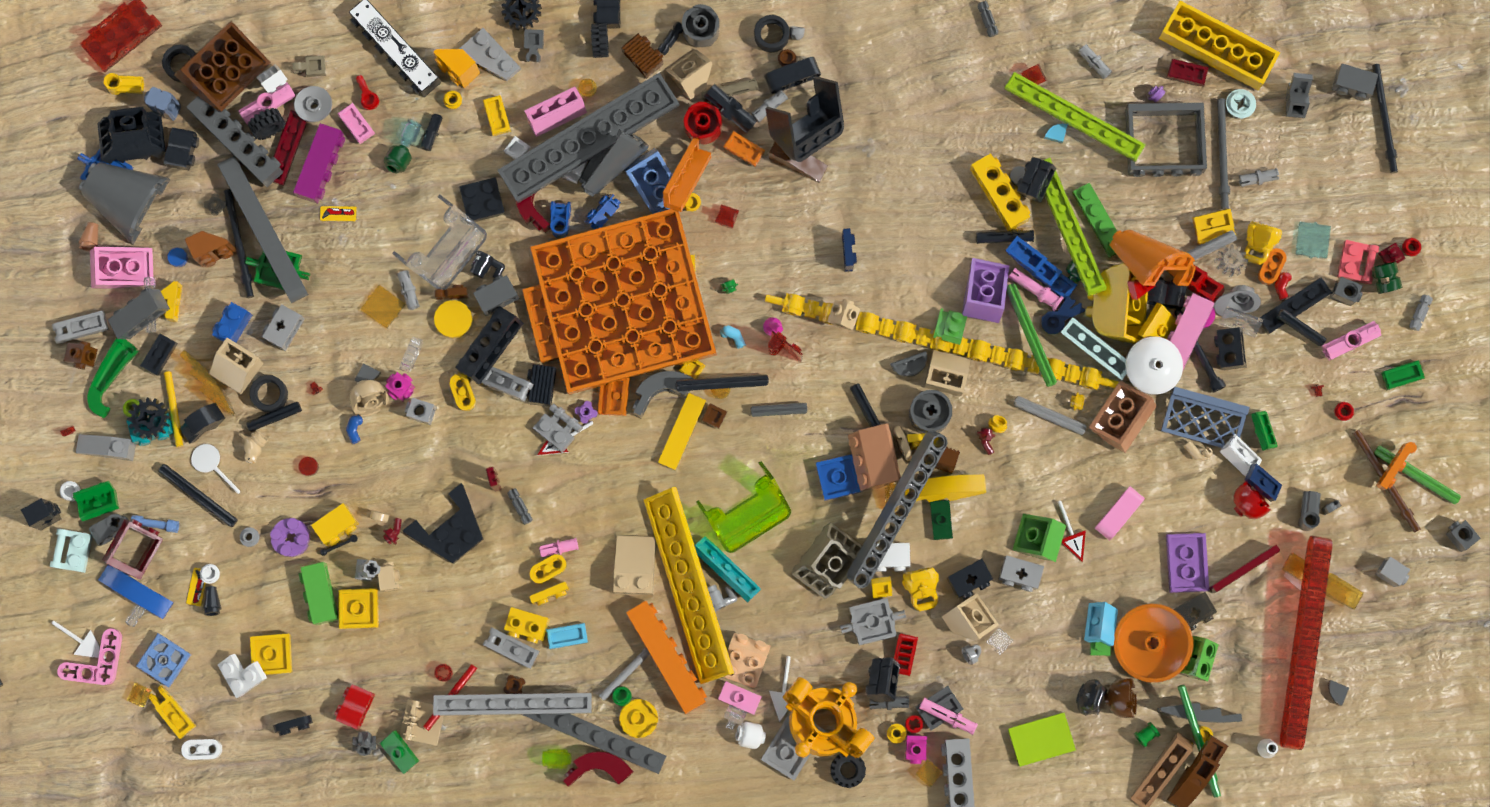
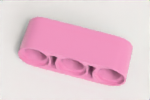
M1129 486L1097 524L1095 529L1110 541L1145 498Z

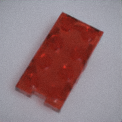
M133 0L128 5L123 2L102 22L92 27L88 31L90 35L79 43L104 73L163 26L153 14L149 16L145 11L147 7L141 0Z

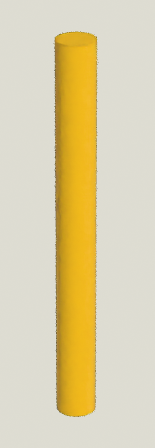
M168 371L164 372L175 445L176 447H182L184 445L182 433L179 429L180 421L172 372Z

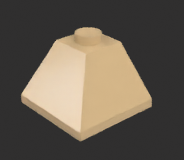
M694 49L669 67L666 72L682 93L691 100L699 96L706 89L712 62L697 49Z
M977 593L942 616L952 633L976 641L999 626Z

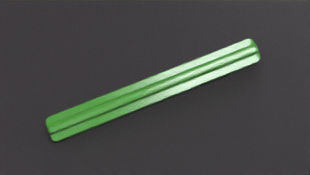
M1378 446L1374 451L1375 456L1388 464L1391 463L1395 456L1394 453L1382 446ZM1406 462L1407 464L1401 472L1452 504L1459 502L1461 495Z

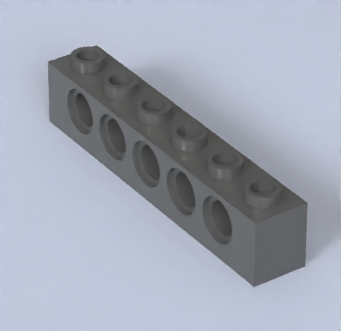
M199 96L187 106V109L266 188L283 173L279 168L281 166L279 161L275 157L270 159L266 155L269 152L261 144L257 146L254 143L256 139L249 132L245 134L241 130L243 126L236 119L232 121L229 118L231 114L226 109L219 112ZM214 110L212 116H207L210 111ZM223 123H227V126L225 128L220 129V126ZM240 135L237 141H233L235 136ZM248 148H252L251 153L245 154ZM265 160V164L258 167V163Z

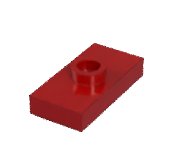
M1136 277L1127 282L1131 300H1138L1155 287L1143 286Z

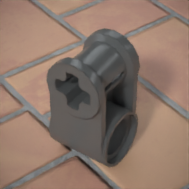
M112 514L92 525L89 531L97 545L102 546L113 540L124 519L128 520V518L123 515Z

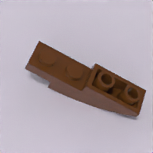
M1209 735L1190 767L1187 766L1167 800L1178 807H1188L1211 780L1220 766V759L1229 746L1214 736Z

